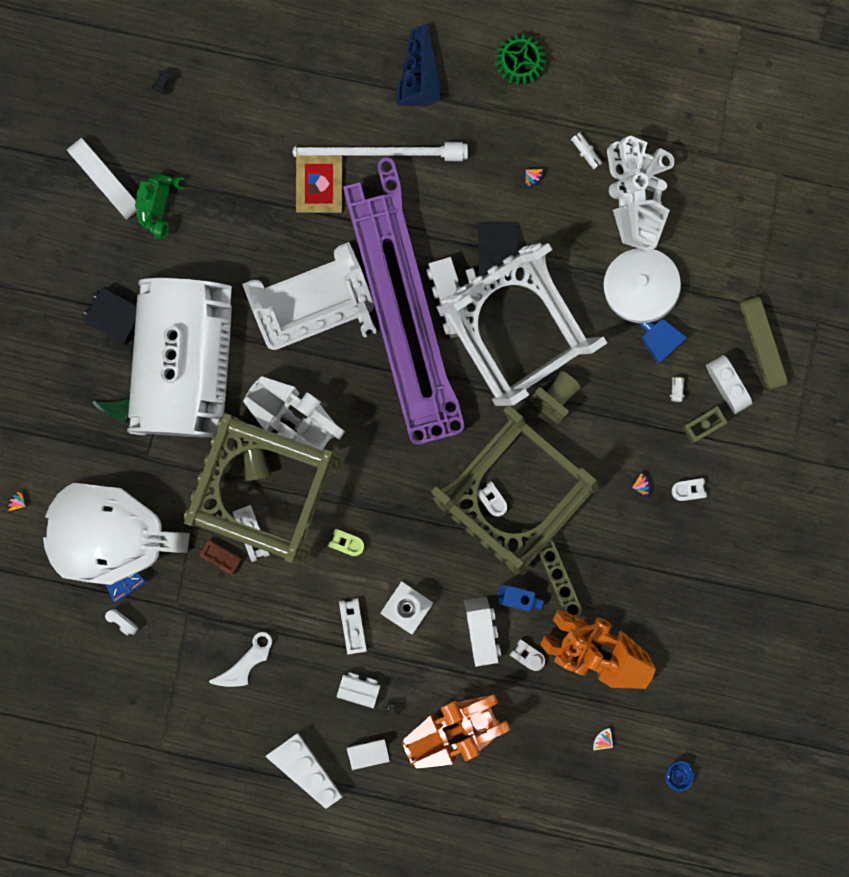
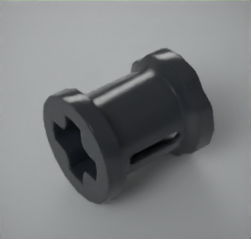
M159 70V77L155 84H152L151 88L166 95L170 82L174 81L175 78Z

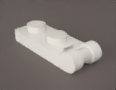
M251 505L233 511L235 520L260 530ZM245 544L251 562L257 561V558L262 556H270L267 551L261 549L254 551L252 546Z
M358 598L345 602V600L339 601L347 654L367 651ZM354 608V614L347 615L346 610Z

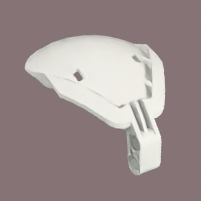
M72 483L57 494L45 518L49 519L47 537H43L44 548L50 564L62 578L111 585L152 566L159 556V551L188 552L189 533L161 531L162 525L158 516L122 488ZM104 506L112 507V512L103 511ZM98 559L106 560L107 564H98Z

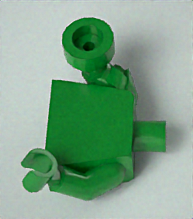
M154 174L148 178L147 182H140L135 202L138 222L146 230L149 229L156 239L164 240L167 237L169 225L167 221H162V216L170 188L169 185L171 184L174 188L183 189L184 187L178 185L180 180H185L182 177L174 176L171 178V176Z

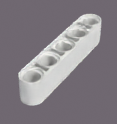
M82 138L67 149L69 154L126 220L136 213V201Z

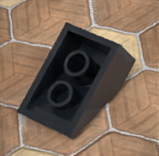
M478 223V276L482 275L484 277L488 274L487 270L496 265L499 267L504 264V259L511 255L513 257L517 255L516 223ZM509 274L508 277H505V280H510V279H511V275H510V274Z

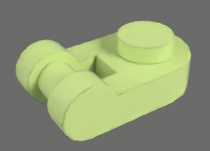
M338 529L334 530L333 540L329 542L328 547L351 556H358L363 552L364 543L360 538ZM341 538L347 539L345 546L339 545Z

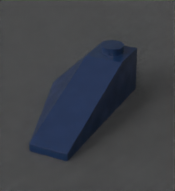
M424 24L412 29L406 49L408 57L406 64H403L401 68L404 71L402 80L398 81L396 105L428 106L440 101L438 72L428 25Z

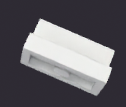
M385 739L347 747L352 770L390 762Z

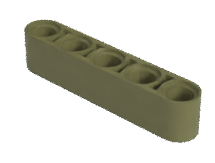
M757 296L741 301L740 307L767 389L770 391L787 385V378L760 297Z
M551 539L538 555L562 611L567 612V607L573 604L577 607V613L574 616L578 617L581 614L580 603ZM547 551L553 552L555 556L552 562H547L544 558ZM554 569L561 570V579L555 580L552 577ZM562 587H567L570 591L569 596L563 598L559 593Z

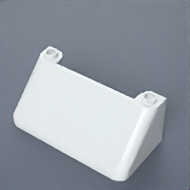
M349 242L335 249V261L267 288H264V285L259 280H251L242 284L269 349H280L358 318L356 312L359 311L357 304L364 301L369 313L373 310V300Z

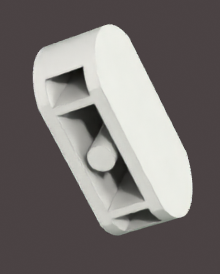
M724 355L706 364L711 378L734 414L752 405V400Z

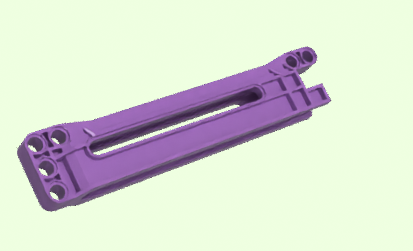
M383 158L378 163V172L384 193L387 195L365 200L360 182L344 186V193L409 438L413 444L421 445L460 434L463 431L464 422L458 400L446 377L402 212L401 185L395 163L390 158ZM383 164H390L392 169L389 172H384L381 167ZM387 183H396V189L388 190L386 188ZM385 243L392 244L432 391L430 398H424L420 391L382 248ZM449 402L454 403L456 406V410L452 413L445 410V405ZM458 421L461 428L458 431H452L450 428L451 422ZM434 426H439L442 429V434L434 436L431 433V429ZM415 431L423 433L424 437L421 441L413 439L412 435Z

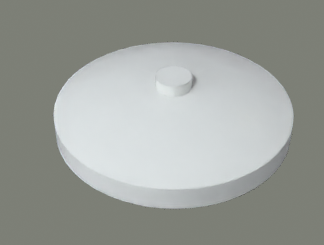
M636 248L622 253L610 264L604 278L605 297L611 309L623 319L635 323L653 322L667 315L677 303L681 290L680 276L675 264L665 254L654 249L646 251Z

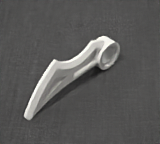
M267 632L257 633L253 638L252 648L233 667L209 682L214 685L227 687L248 685V675L251 668L267 659L269 648L272 645L270 634ZM265 636L268 639L267 646L260 647L257 644L258 637Z

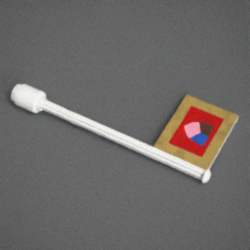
M445 142V146H441V148H297L295 146L292 152L294 157H296V213H342V156L445 157V161H463V159H468V144H463V142Z

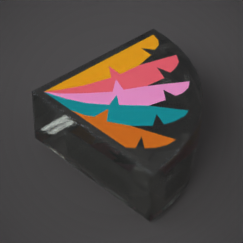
M23 489L16 491L10 497L7 505L8 513L27 508Z

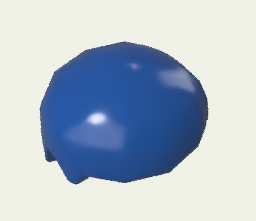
M683 761L674 762L666 769L665 780L672 790L684 791L693 784L694 772L689 763Z

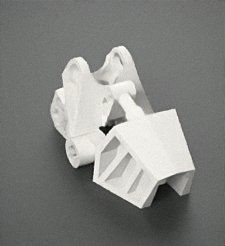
M628 136L620 142L617 141L610 144L607 149L610 173L614 178L619 179V181L610 185L609 194L612 198L619 199V208L614 209L613 212L622 243L646 251L653 250L658 244L670 211L662 206L660 201L662 191L667 188V184L665 181L654 177V175L671 169L674 166V157L661 148L657 149L654 154H645L647 142L633 136ZM614 149H619L620 153L617 154V152H614ZM663 156L668 157L670 160L668 167L662 164ZM617 165L623 167L624 172L622 175L616 172ZM645 189L654 192L653 200L645 199Z
M262 376L259 377L245 395L243 402L264 430L272 432L275 429L278 431V435L320 450H324L326 443L331 438L336 437L340 439L345 431L334 423L321 407V402L312 395L306 393L300 400L297 397L299 392L295 387ZM292 405L308 418L302 417L300 420L288 408ZM281 418H284L286 421L289 420L296 425L294 429L297 430V433L280 421Z

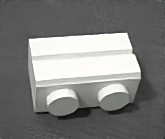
M350 672L347 675H343L337 698L374 708L380 685H377L378 681L366 678V681L358 679L359 675Z

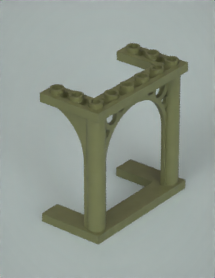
M507 406L503 411L508 422L456 480L443 489L435 487L431 493L434 496L433 500L444 512L447 510L453 514L451 518L459 525L461 522L466 525L467 528L465 530L471 536L477 535L482 539L480 543L487 550L491 547L496 552L494 556L501 562L506 560L505 563L516 575L518 573L524 575L528 571L527 566L591 493L594 495L597 493L599 486L595 478L583 468L579 470L532 430L518 412L511 406ZM522 432L579 482L539 526L528 532L512 534L497 530L484 519L478 506L477 493L484 474ZM470 488L473 490L472 495H463L465 492L468 493ZM469 499L474 504L470 509H462L460 502ZM475 512L477 514V517L475 519H472V515L466 514ZM485 526H489L488 531L484 530ZM499 536L505 538L504 547H502V541H498ZM523 537L529 538V540L525 542L526 545L523 547V541L521 539ZM512 538H515L519 544L515 552H511L508 547V543Z
M224 413L223 417L221 416L218 421V432L211 440V451L207 453L204 459V464L206 465L203 472L201 471L198 476L197 482L199 484L197 489L191 495V506L187 508L184 514V524L213 531L283 557L287 562L304 566L311 548L303 545L328 474L329 472L338 474L344 457L326 449L323 451L247 424L241 419ZM230 438H234L237 441L238 448L236 451H231L228 447V440ZM241 438H244V442L249 441L247 446H243ZM251 449H267L318 467L292 541L242 524L235 520L225 509L220 496V481L226 466L238 454ZM224 450L228 453L226 459L222 458V456H224ZM219 470L220 474L216 476V471ZM211 487H214V489H215L214 494H213V495H208V494L211 492V489H210V488H211ZM210 499H215L217 501L216 507L211 510L205 509V503ZM219 510L222 511V517H220L218 514H216V516H213V514L217 513Z

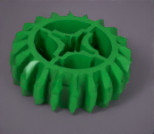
M514 34L513 41L511 37H507L508 44L502 41L501 46L503 48H497V52L500 54H496L495 59L500 61L495 62V66L501 67L497 72L499 74L505 72L502 78L506 79L509 76L510 84L513 79L516 80V85H519L520 80H523V84L527 85V79L533 83V76L539 78V72L544 71L541 65H545L546 60L541 58H544L546 53H539L543 50V46L536 47L539 41L535 40L532 43V36L525 40V34L521 35V39H518V35ZM523 46L518 52L508 51L512 47ZM528 49H530L534 53L536 63L532 62V59L528 58ZM524 52L522 63H519L517 67L518 59L516 57L519 58V56H522ZM505 56L514 63L512 71L505 63ZM521 68H533L527 73H518Z

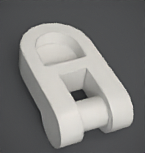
M702 478L678 482L672 487V496L678 501L706 498L707 493L704 492L703 486L705 480ZM691 486H696L697 493L691 492Z
M489 482L486 484L487 487L478 490L477 496L493 516H502L507 510V503L494 484ZM493 493L495 497L489 501L486 496Z
M111 609L105 615L107 621L116 622L121 626L119 629L127 636L129 634L134 635L138 630V627L116 609Z
M520 639L517 643V648L515 651L512 650L510 656L533 671L542 669L545 664L544 656ZM524 650L529 652L526 658L521 656Z

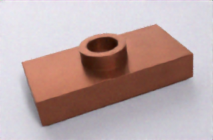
M211 540L207 541L199 555L231 575L234 574L242 558Z

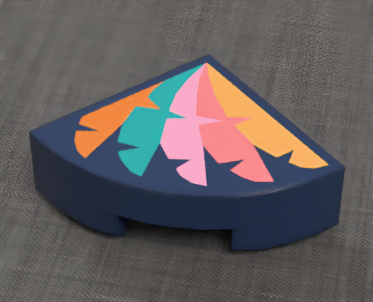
M524 169L525 189L535 186L540 181L543 169Z
M640 472L631 489L648 498L650 493L648 478Z

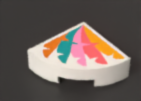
M610 728L601 731L597 735L593 743V750L613 748Z

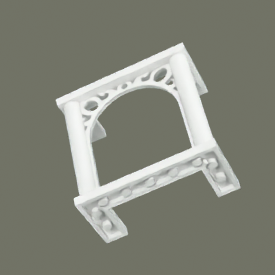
M549 243L524 246L518 250L520 254L515 257L513 255L503 260V265L499 267L497 265L487 270L488 274L482 277L480 275L472 280V285L468 287L465 285L456 290V295L445 297L440 301L441 305L436 307L440 314H446L495 397L492 401L495 406L515 405L529 396L527 388L577 355L592 354L607 344L604 337L585 338L557 291L548 273L545 261L546 254L552 250ZM519 267L524 270V277L521 281H518L515 276L516 270ZM510 274L511 279L509 281H506L505 277H508ZM529 276L532 277L530 278L533 281L532 284H528L527 282ZM490 284H494L493 289L490 288ZM519 285L534 291L543 300L570 348L509 387L481 340L478 330V316L482 304L492 292L503 286ZM477 293L481 296V298L478 301L471 297L478 296ZM473 303L475 310L467 312L464 310V307ZM465 316L473 317V322L470 324L469 319L466 320Z

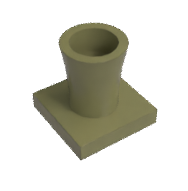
M560 371L549 390L546 392L539 387L529 399V402L558 425L569 412L563 405L581 387L573 377Z
M242 439L243 446H247L249 441L244 442V439ZM232 441V451L237 450V441ZM251 449L242 452L245 481L271 476L263 449Z

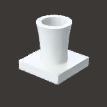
M401 581L380 614L410 634H413L433 602ZM405 604L410 605L411 609L409 612L403 610Z

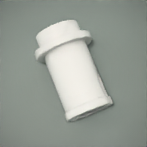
M672 378L671 401L683 402V398H685V395H683L684 378Z

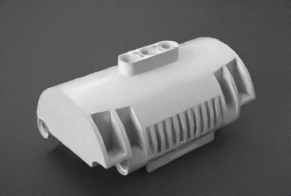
M175 278L139 280L140 294L137 296L128 413L130 428L127 429V432L136 435L156 434L213 438L218 432V421L221 416L223 417L225 408L232 305H230L232 286L208 281ZM177 331L178 337L176 340L171 341L169 338L170 333ZM175 350V359L169 360L168 353ZM169 370H174V378L168 380L166 376L167 372Z

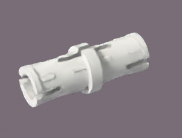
M581 132L571 139L581 152V157H585L593 170L603 164L593 151L594 147L587 143Z

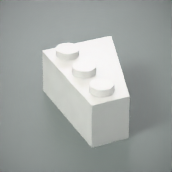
M487 596L464 600L475 667L498 663L497 656H501L499 644L495 645V638H498L496 626H492L495 614L494 609L489 607Z

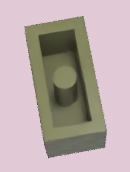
M717 406L682 428L693 444L728 422Z

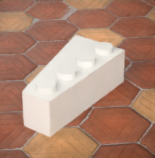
M451 257L429 263V269H426L428 279H433L435 287H432L434 298H438L440 302L449 295H456V290L460 286H458V278ZM439 313L440 317L444 316L446 322L443 324L445 334H449L450 339L457 337L458 334L446 314Z
M299 733L265 756L325 809L342 798L341 793Z

